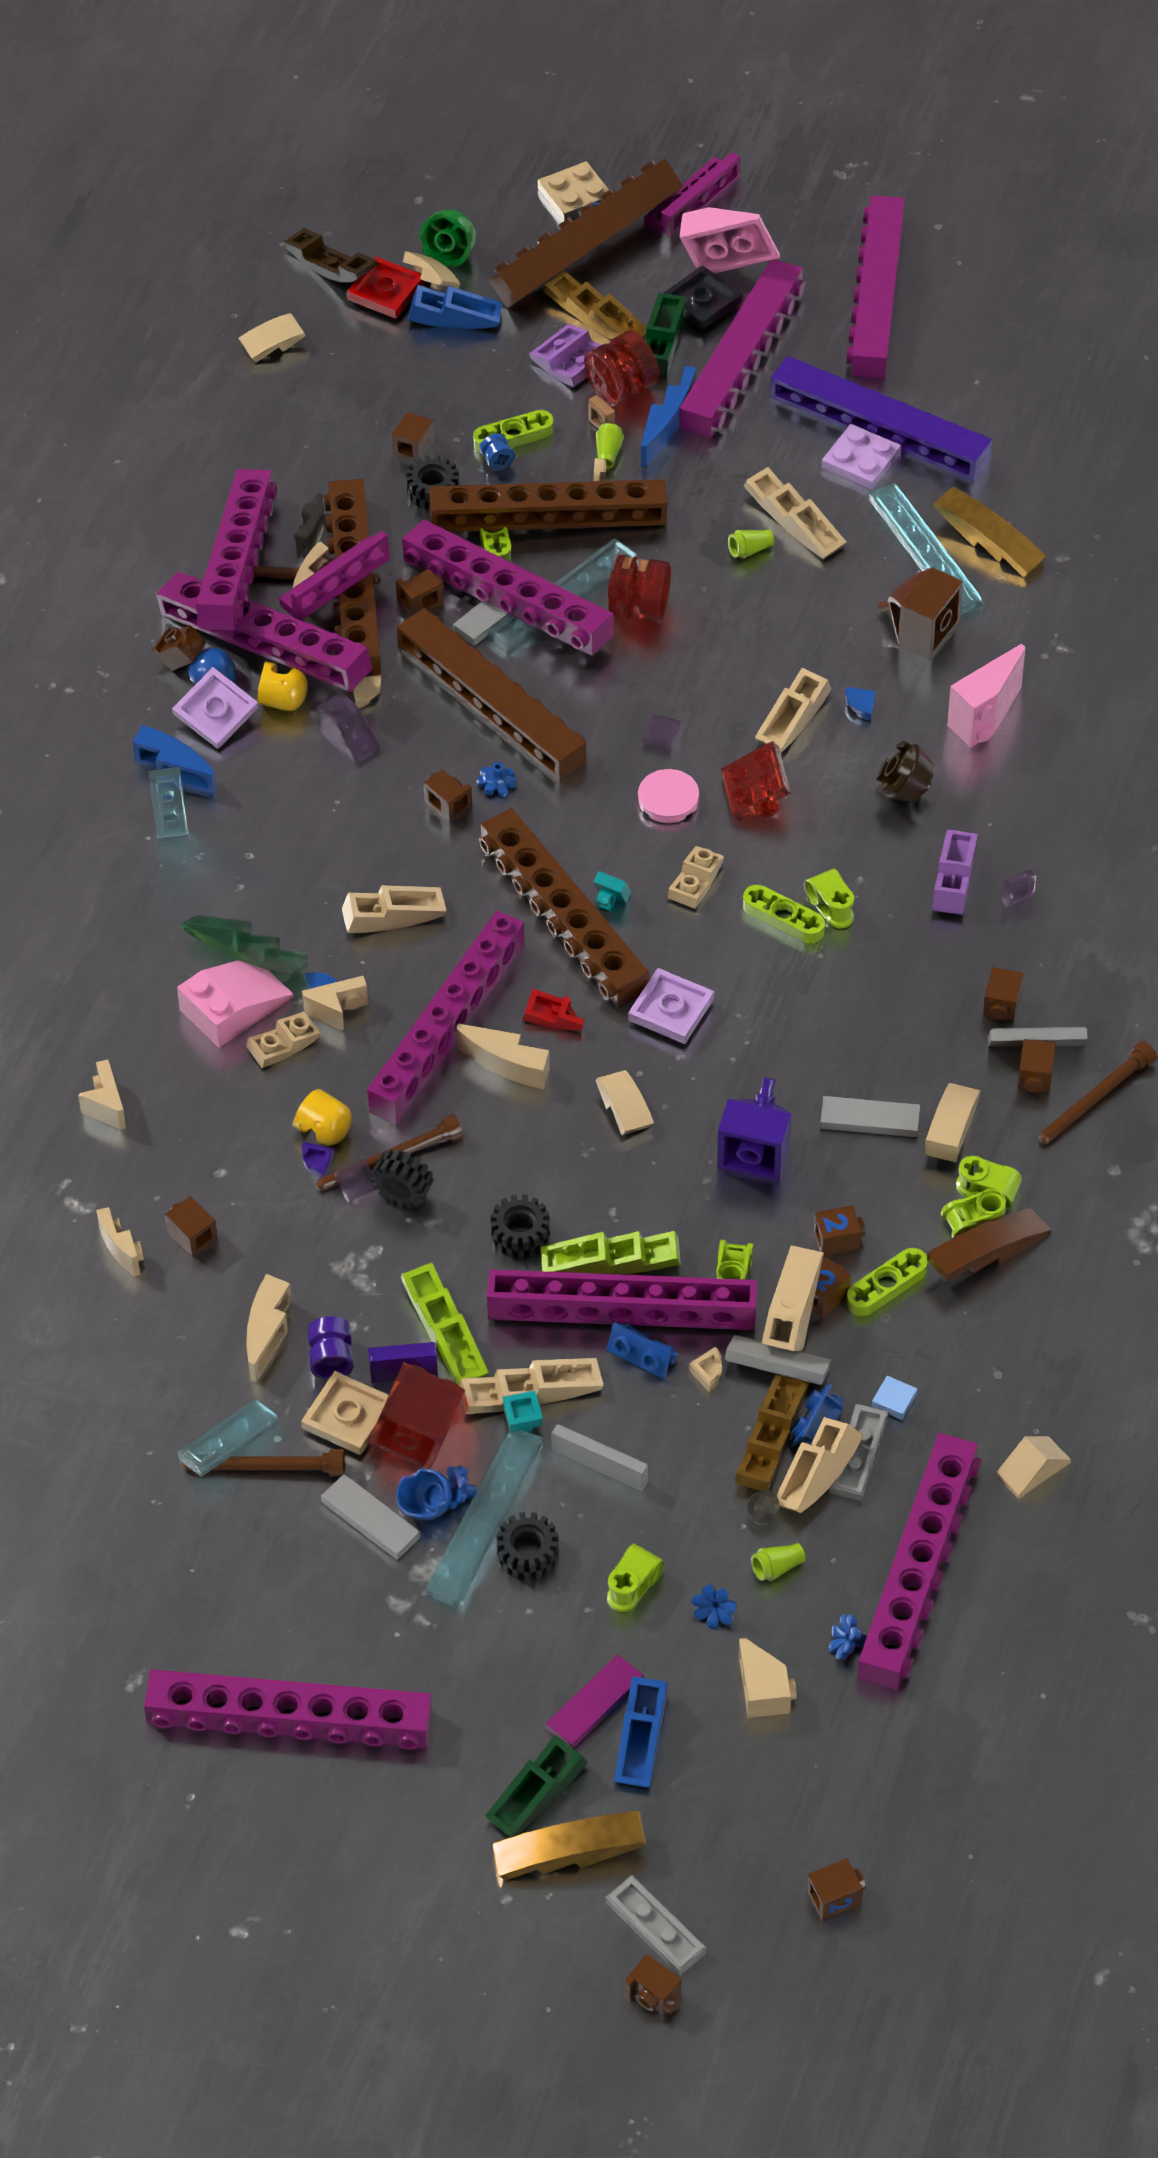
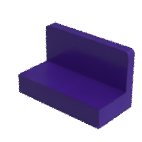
M435 1342L368 1348L371 1383L438 1377Z

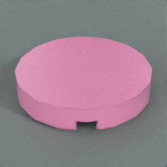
M664 769L655 771L647 775L640 783L638 789L639 807L643 813L645 811L649 814V818L663 823L680 822L686 819V816L691 812L693 814L697 810L699 803L698 784L690 775L679 770Z

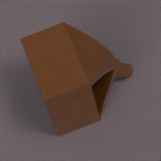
M930 567L901 583L886 601L880 602L878 604L879 612L882 614L891 613L898 645L930 660L960 622L963 581Z

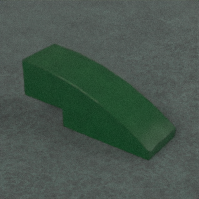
M658 293L646 328V339L640 354V374L668 377L680 334L686 297Z
M554 1735L534 1762L529 1759L485 1817L511 1838L517 1836L561 1795L586 1766L588 1761L558 1736Z

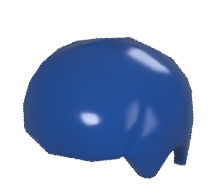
M213 647L201 650L195 660L188 666L189 677L194 684H197L212 667L233 683L237 677V670L231 656L219 648Z
M420 1468L415 1474L403 1476L396 1490L397 1505L405 1515L417 1520L428 1521L436 1519L447 1511L451 1503L452 1490L450 1482L442 1472Z

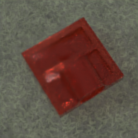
M774 741L721 768L732 816L738 821L751 814L761 818L773 816L780 809L779 799L791 794L780 748Z

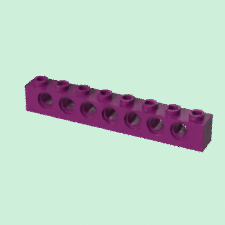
M236 470L196 603L198 629L234 631L237 620L243 617V601L248 600V584H252L253 567L258 565V550H262L263 533H267L268 516H272V500L277 499V482H272V470Z
M425 519L402 538L403 561L423 571L430 569L433 574H438L443 581L453 585L455 588L463 590L483 602H489L504 613L510 614L528 625L534 626L550 636L572 645L578 650L593 656L614 636L613 613Z
M178 571L156 593L163 616L188 626L191 625L197 630L288 667L298 669L305 674L351 692L372 670L368 648L363 644L353 642L336 633L328 632L316 627L314 624L303 622L289 614H283L264 604H258L251 600L243 601V617L237 620L234 631L198 629L196 603L203 581L194 576Z
M498 910L495 911L367 1088L369 1113L397 1125L457 1041V1025H468L525 946L523 921Z
M489 1269L487 1290L488 1319L613 1324L616 1322L623 1325L628 1323L639 1326L755 1330L757 1280Z
M938 1432L858 1661V1679L898 1690L902 1678L908 1679L913 1665V1658L909 1657L912 1648L918 1650L923 1635V1629L919 1628L922 1619L928 1620L932 1610L933 1600L929 1599L932 1590H939L942 1581L943 1571L939 1570L941 1562L948 1563L953 1547V1543L949 1542L951 1533L958 1534L963 1514L959 1513L961 1505H968L972 1492V1486L968 1485L970 1478H977L982 1458L977 1457L978 1443ZM946 1474H954L956 1477H948ZM936 1502H944L947 1505H938ZM927 1530H934V1531H936V1532H938V1533L930 1534V1533H927L926 1531H927ZM923 1558V1559H926V1560H928V1561H927V1562H918V1561H916V1559ZM907 1587H914V1588H917L918 1590H917V1591H909V1590H907V1589H905V1588H907ZM897 1616H905V1617H907L908 1619H907V1620H899V1619H897V1618H895V1617H897ZM887 1645H895V1646H897L898 1648L892 1650V1649L886 1648L885 1646H887Z
M150 1669L144 1711L147 1724H153L159 1728L180 1726L188 1727L194 1731L214 1729L223 1730L229 1734L249 1732L258 1733L264 1737L283 1735L293 1736L299 1740L318 1738L328 1739L334 1743L352 1741L363 1742L369 1746L387 1744L398 1745L404 1749H416L418 1747L427 1748L432 1717L431 1693ZM181 1700H188V1701H190L189 1703H187V1704H185V1705H177V1704H176L177 1702H179V1701H181ZM216 1703L225 1704L223 1707L220 1708L211 1707ZM251 1706H258V1707H260V1708H259L258 1710H256V1711H247V1710H246L247 1708H249V1707H251ZM286 1709L295 1710V1711H294L293 1713H291V1714H283V1713H281L282 1711H284V1710H286ZM321 1712L330 1713V1715L326 1717L316 1716ZM356 1715L365 1716L362 1720L351 1719ZM392 1718L400 1719L397 1723L386 1722Z

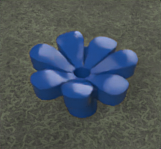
M501 762L493 763L492 768L483 767L480 772L481 776L478 777L476 782L479 788H485V794L493 795L496 790L501 798L508 796L507 787L510 789L517 787L514 770L511 768L504 769V765Z
M460 1465L457 1468L449 1466L446 1470L452 1490V1499L448 1509H455L458 1503H464L466 1498L473 1499L477 1494V1487L468 1484V1478H466L468 1470Z
M708 1584L702 1588L703 1594H696L692 1598L691 1603L698 1607L694 1611L695 1617L699 1620L707 1617L708 1628L716 1629L719 1620L725 1625L732 1623V1613H735L737 1604L736 1601L727 1599L729 1592L725 1588L716 1591L712 1584Z
M843 1614L840 1618V1626L833 1625L832 1636L836 1639L830 1642L829 1651L837 1652L836 1658L845 1660L849 1653L851 1654L854 1651L855 1646L859 1648L864 1647L867 1635L861 1634V1629L857 1628V1618L855 1616Z

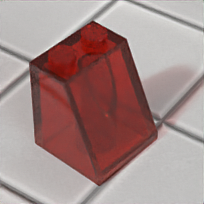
M403 1362L368 1443L426 1469H431L466 1389L459 1387L452 1380L441 1379L429 1374L420 1366L409 1365Z

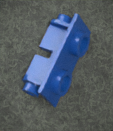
M613 1323L606 1350L661 1379H665L668 1365H673L678 1358V1353L674 1351V1347L671 1345L667 1346L656 1339L650 1341L648 1335L632 1328L628 1323L625 1325Z
M830 1383L820 1392L815 1390L808 1398L804 1406L808 1409L805 1417L800 1416L790 1431L794 1435L788 1446L790 1449L797 1443L801 1444V1442L811 1444L824 1417L837 1420L843 1409V1399L836 1394H828L832 1387Z

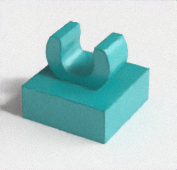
M598 871L593 881L598 891L596 902L600 903L598 907L610 912L616 900L626 904L631 895L627 882Z
M536 1391L502 1397L510 1432L518 1431L519 1434L532 1432L534 1427L543 1426V1417Z

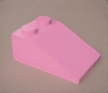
M710 207L682 214L680 239L696 269L703 265L715 274L780 258V253L759 214Z
M1018 645L950 686L947 726L970 748L991 738L1022 688L1025 657L1024 645Z
M254 956L201 970L177 987L180 1011L218 1048H221L294 998V994Z

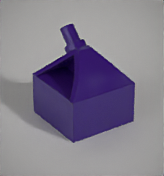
M763 1077L761 1092L757 1093L756 1099L727 1100L718 1128L717 1168L772 1181H781L790 1153L792 1113L775 1103L776 1097L773 1096L775 1079Z

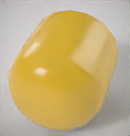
M265 661L258 687V704L283 711H295L300 708L305 701L308 690L305 674L295 668L291 669L288 674H278L277 665Z
M316 1089L301 1103L294 1117L292 1127L303 1133L313 1129L318 1143L332 1146L341 1142L348 1134L352 1125V1114L344 1103L325 1091Z

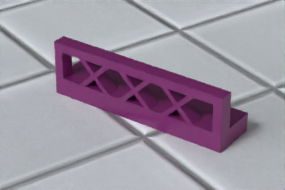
M733 152L722 161L713 157L683 183V188L645 215L644 223L668 237L673 236L681 229L683 213L704 209L740 178L741 157Z
M380 531L373 537L368 536L279 597L280 606L294 618L303 620L389 561L388 535Z

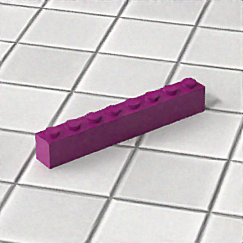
M871 195L870 207H864L863 224H867V226H862L861 243H865V246L859 247L858 263H863V266H857L856 283L861 284L860 286H855L853 303H858V306H852L851 323H856V326H850L849 343L853 344V347L848 346L846 364H852L851 376L886 378L903 226L904 198Z
M776 259L770 260L680 406L679 429L711 439L717 428H722L726 413L729 409L732 410L736 404L738 393L740 390H745L749 375L752 371L755 372L758 369L760 357L763 352H768L774 334H779L783 325V319L786 315L789 316L791 314L794 301L797 297H801L804 292L806 282L803 280L802 267Z

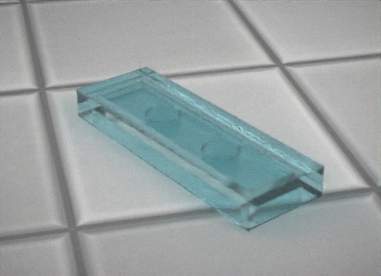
M180 767L148 771L157 839L188 835Z
M254 1399L178 1451L179 1460L202 1477L278 1424V1416Z

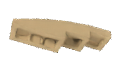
M769 467L746 480L744 487L763 509L800 543L822 559L827 558L846 545V540L811 499L804 501L790 483L783 485Z
M597 1358L532 1360L530 1368L497 1369L494 1377L462 1378L459 1389L465 1414L504 1411L502 1397L536 1391L539 1405L599 1391L602 1390L604 1385Z

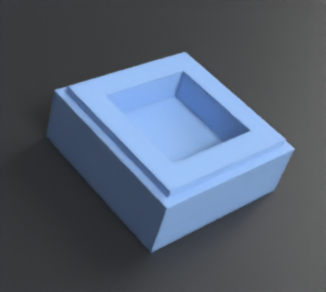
M886 1376L872 1400V1408L888 1411L889 1415L903 1420L917 1396V1388Z

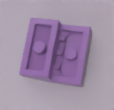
M567 324L529 353L530 358L543 370L572 387L578 385L613 358L610 347L592 341L588 330L572 324Z

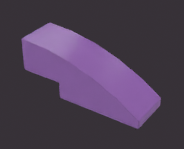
M947 829L934 888L933 911L963 915L978 834Z

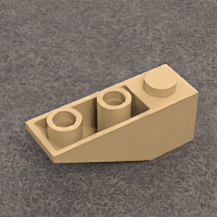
M793 1245L790 1246L768 1311L762 1344L790 1351H803L824 1252Z

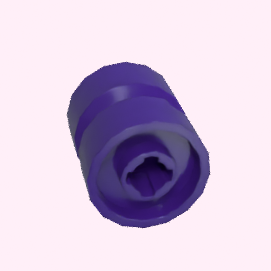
M335 1316L321 1317L311 1322L308 1326V1343L311 1347L309 1351L311 1373L316 1377L328 1380L334 1371L345 1376L351 1373L354 1367L350 1323L341 1317Z

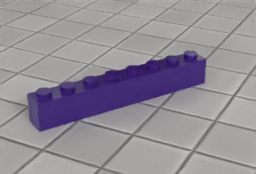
M790 356L784 359L771 376L770 398L845 429L850 424H853L900 444L901 452L971 481L975 482L991 460V438Z

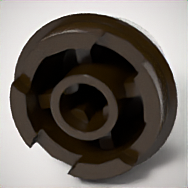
M901 741L896 745V749L899 751L891 760L885 758L876 778V780L881 782L877 789L884 793L885 798L913 803L926 793L931 786L935 765L918 744L912 745L906 741Z

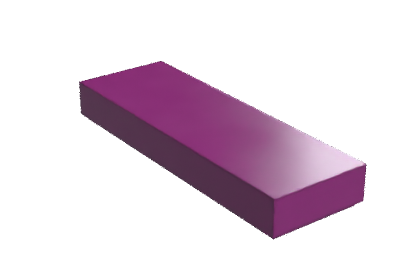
M617 1654L546 1722V1730L552 1735L558 1736L574 1749L629 1696L632 1676L644 1678V1675Z

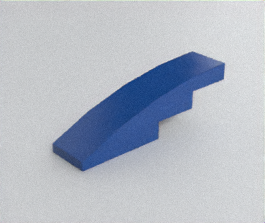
M684 367L680 386L668 385L663 405L651 404L641 443V466L647 467L666 447L679 429V408L696 382V367Z

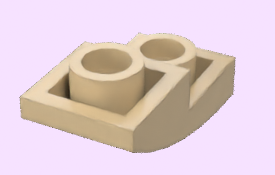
M405 251L403 262L414 265L412 271L422 273L420 279L431 282L430 288L446 292L448 286L459 289L460 282L442 263L426 255Z
M289 313L255 327L239 337V340L252 360L257 363L277 348H280L282 352L306 335L294 316Z
M319 541L304 559L295 577L293 588L329 564V550L322 542Z
M695 846L683 861L682 872L669 887L667 898L696 909L714 881L723 863L724 856L714 853L709 849Z
M301 1012L277 1020L274 1030L248 1038L246 1047L261 1068H265L301 1051L320 1037V1032L307 1014Z
M626 1070L599 1077L595 1080L606 1109H612L621 1135L646 1129L654 1124L641 1092Z
M109 1207L96 1210L102 1238L113 1257L133 1276L140 1275L139 1261L144 1260L140 1241L133 1242L130 1230L122 1232L119 1218L112 1219Z

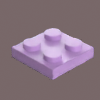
M850 424L822 459L821 468L873 490L901 454V445Z
M212 667L172 708V711L176 717L219 749L259 708V705L255 699Z
M657 968L628 1012V1021L685 1044L713 1002L714 991Z

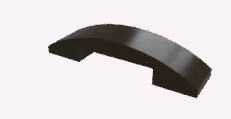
M306 228L301 229L284 241L285 247L298 260L313 271L331 280L352 282L378 266L377 260L358 252L350 257L326 246L322 235Z

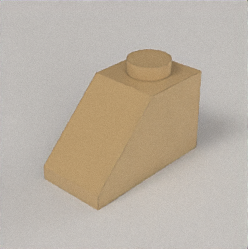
M747 1638L739 1639V1662L748 1718L790 1714L791 1700L797 1699L795 1679H788L786 1665Z

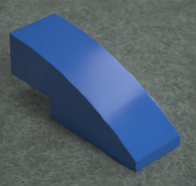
M418 285L411 301L408 320L430 326L454 329L497 327L500 320L502 302L448 286L445 293Z
M145 725L141 726L132 742L135 762L157 768L158 779L215 795L217 791L215 771L199 754L178 739L162 731Z
M632 1676L614 1782L650 1788L669 1687L668 1682Z

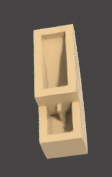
M801 668L790 688H784L756 734L755 740L783 752L811 721L830 693L831 687L828 679Z
M381 885L378 893H348L342 907L347 933H368L409 927L445 916L447 912L441 887Z
M464 1024L457 1025V1047L470 1059L503 1078L526 1086L544 1089L550 1070L549 1050L521 1045V1034Z
M952 1083L948 1084L926 1137L925 1155L957 1162L981 1090Z
M268 1274L265 1275L257 1290L247 1325L246 1346L250 1380L256 1383L288 1333L285 1312L292 1302L290 1283Z
M824 1417L812 1443L801 1442L773 1504L798 1513H802L810 1507L839 1477L854 1455L864 1435L847 1423Z

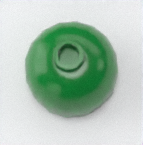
M443 209L432 214L421 225L419 231V240L421 239L424 255L439 261L447 268L449 265H461L472 254L477 242L476 230L472 221L465 214L452 209Z

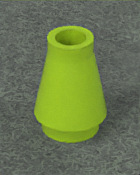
M611 423L601 425L596 432L598 459H605L606 469L614 467L616 457L624 441L621 427Z
M770 529L736 530L728 538V547L734 558L745 559L774 545V535Z
M799 1543L760 1548L751 1557L752 1568L756 1577L761 1581L768 1580L770 1582L805 1562V1553Z

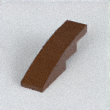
M1031 1208L1020 1210L983 1223L927 1252V1261L946 1282H949L968 1269L975 1273L993 1261L1000 1265L1051 1234V1229Z

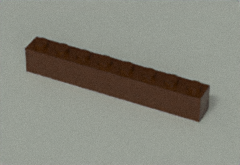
M666 158L657 164L652 160L640 168L643 174L637 178L634 174L628 176L619 183L622 188L615 192L613 188L609 189L599 196L601 202L596 206L592 202L578 211L580 217L573 220L571 216L557 225L559 231L552 235L550 230L536 239L539 245L533 249L529 245L515 254L517 260L511 264L507 259L495 267L496 274L488 280L508 308L683 188L684 185Z
M422 608L397 626L398 647L558 781H561L587 762V744L581 734L575 733L568 728L559 716H554L540 700L533 699L518 682H513L500 667L492 665L483 657L478 649L468 645L459 633L453 632L445 626L437 615H432L425 608Z

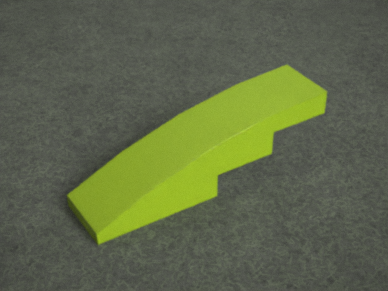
M638 1231L608 1239L604 1232L541 1246L542 1271L624 1275L681 1265L679 1238L675 1231L645 1238Z
M431 1262L402 1274L401 1280L431 1341L435 1342L436 1350L457 1387H459L462 1378H481L488 1375V1369L462 1313H458L448 1289L443 1287L433 1263Z

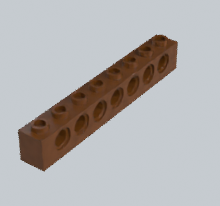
M364 479L328 481L329 493L324 494L325 511H331V515H325L327 533H333V537H327L329 555L335 554V559L369 536ZM371 572L333 598L339 599V603H333L334 621L341 622V625L335 626V633L353 642H359L368 648L372 670L366 676L381 675V661L373 574Z
M665 479L429 486L430 522L449 532L480 531L481 528L484 531L502 530L504 527H507V530L667 525L668 502Z
M510 808L481 823L479 843L482 850L487 855L491 854L503 875L507 874L510 877L518 894L525 895L530 902L533 912L537 916L541 915L544 918L551 934L555 937L558 936L564 943L567 953L571 957L577 958L585 975L596 981L603 997L610 999L617 1008L638 998L649 982V971L514 809Z

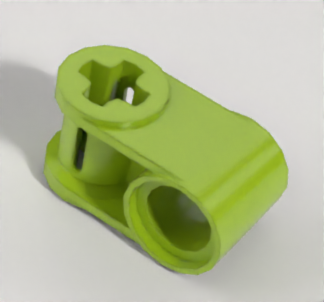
M833 868L804 881V888L810 902L817 907L831 927L843 929L853 923L854 913L851 907L854 905L855 896L844 883L836 869Z
M967 1156L959 1164L958 1171L960 1175L956 1181V1188L964 1197H969L988 1189L998 1190L1005 1196L1006 1209H1009L1022 1182V1176L1017 1170L1009 1166H1002L982 1159L979 1156ZM975 1165H977V1171H976V1172H974V1166H975ZM968 1182H970V1189H967Z
M988 1189L978 1194L949 1202L941 1209L940 1214L944 1221H948L952 1229L951 1236L954 1238L983 1223L1006 1215V1199L1000 1191Z
M721 1239L718 1250L716 1278L748 1280L752 1267L754 1243H748L745 1246L729 1244L726 1240Z
M633 1543L608 1577L609 1591L607 1593V1603L609 1607L617 1612H628L635 1608L647 1590L658 1580L665 1561Z

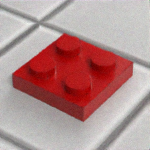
M375 256L374 259L377 260L378 266L351 285L347 290V300L396 319L412 300L417 286H423L425 281L420 279V273Z

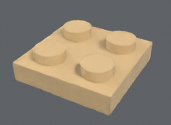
M587 161L538 179V189L563 221L570 216L572 219L580 216L578 211L590 202L600 203L599 196L609 190Z
M334 1371L301 1420V1427L312 1434L361 1455L393 1407L394 1397Z

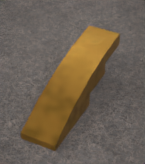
M562 270L545 284L544 293L570 314L607 338L631 349L646 336L647 327L610 293L603 297L587 281L581 285L565 270Z
M955 487L949 489L932 505L973 547L980 543L998 562L1004 558L1023 578L1046 558L1042 551L1005 519Z
M779 1374L775 1375L759 1409L756 1425L747 1442L746 1453L736 1472L735 1484L768 1492L791 1437L790 1431L797 1421L810 1382Z
M637 1810L601 1815L542 1828L493 1843L498 1875L505 1881L534 1870H538L541 1874H546L574 1863L583 1868L646 1846L647 1844L641 1814Z

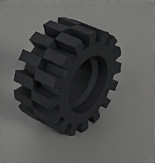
M430 455L425 456V461H422L421 458L416 459V464L411 463L406 472L409 499H413V504L416 506L420 503L421 508L426 509L427 505H429V486H459L458 468L456 469L455 463H450L446 457L441 461L438 455H435V459H431ZM429 480H439L442 482L437 485L424 484V482Z
M389 1149L381 1154L370 1173L371 1177L369 1180L373 1183L372 1187L374 1190H380L379 1195L389 1197L387 1199L389 1202L392 1203L395 1200L399 1206L403 1207L405 1203L407 1208H412L413 1205L417 1207L423 1202L434 1182V1178H432V1171H427L429 1167L426 1164L421 1165V1159L418 1157L413 1159L411 1158V1153L406 1152L403 1155L401 1150L396 1149L393 1152L392 1149Z
M522 1194V1200H517V1195H511V1202L504 1198L501 1200V1206L495 1205L494 1213L491 1212L490 1216L491 1237L494 1246L498 1245V1250L501 1253L507 1249V1256L513 1257L514 1252L518 1253V1258H524V1252H528L530 1257L534 1256L535 1248L541 1252V1246H544V1243H548L550 1235V1215L546 1211V1206L543 1203L539 1205V1201L535 1197L532 1198L531 1202L528 1201V1195ZM517 1220H525L533 1225L526 1232H514L508 1229V1225Z
M525 1512L519 1513L520 1519L518 1520L512 1515L508 1518L509 1525L503 1522L500 1525L501 1531H498L496 1535L499 1564H503V1570L506 1573L512 1569V1576L518 1578L520 1573H524V1580H530L531 1573L535 1574L536 1579L542 1577V1569L548 1574L551 1571V1564L555 1566L557 1556H559L558 1531L555 1532V1525L552 1522L548 1524V1518L545 1516L538 1520L537 1513L531 1512V1518H526ZM523 1538H533L540 1542L541 1547L534 1553L524 1554L516 1551L514 1545Z

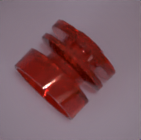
M632 330L625 331L612 338L609 344H601L598 348L588 351L584 357V368L592 388L598 397L610 406L621 404L624 400L632 398L634 392H643L657 384L659 380V369L651 348L638 333Z
M619 554L608 584L609 612L613 613L614 617H619L623 607L624 618L630 619L637 606L639 607L640 621L662 623L669 598L671 562L649 559L645 571H641L640 557L634 556L629 567L628 555Z

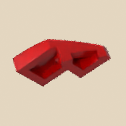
M534 988L532 989L522 1020L545 1027L581 1031L584 1025L582 1017L578 1018L571 1007L572 1001L568 995L562 999Z

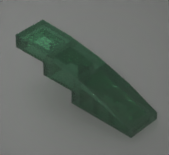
M196 915L181 923L183 931L205 945L236 960L263 969L287 974H294L308 966V953L280 950V938L252 934V922Z

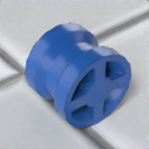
M500 433L489 435L480 444V452L487 459V464L492 470L500 471L513 463L515 452L511 446H508V441L504 435Z

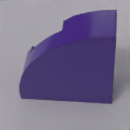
M303 1142L302 1158L306 1169L319 1179L327 1176L335 1156L334 1148Z

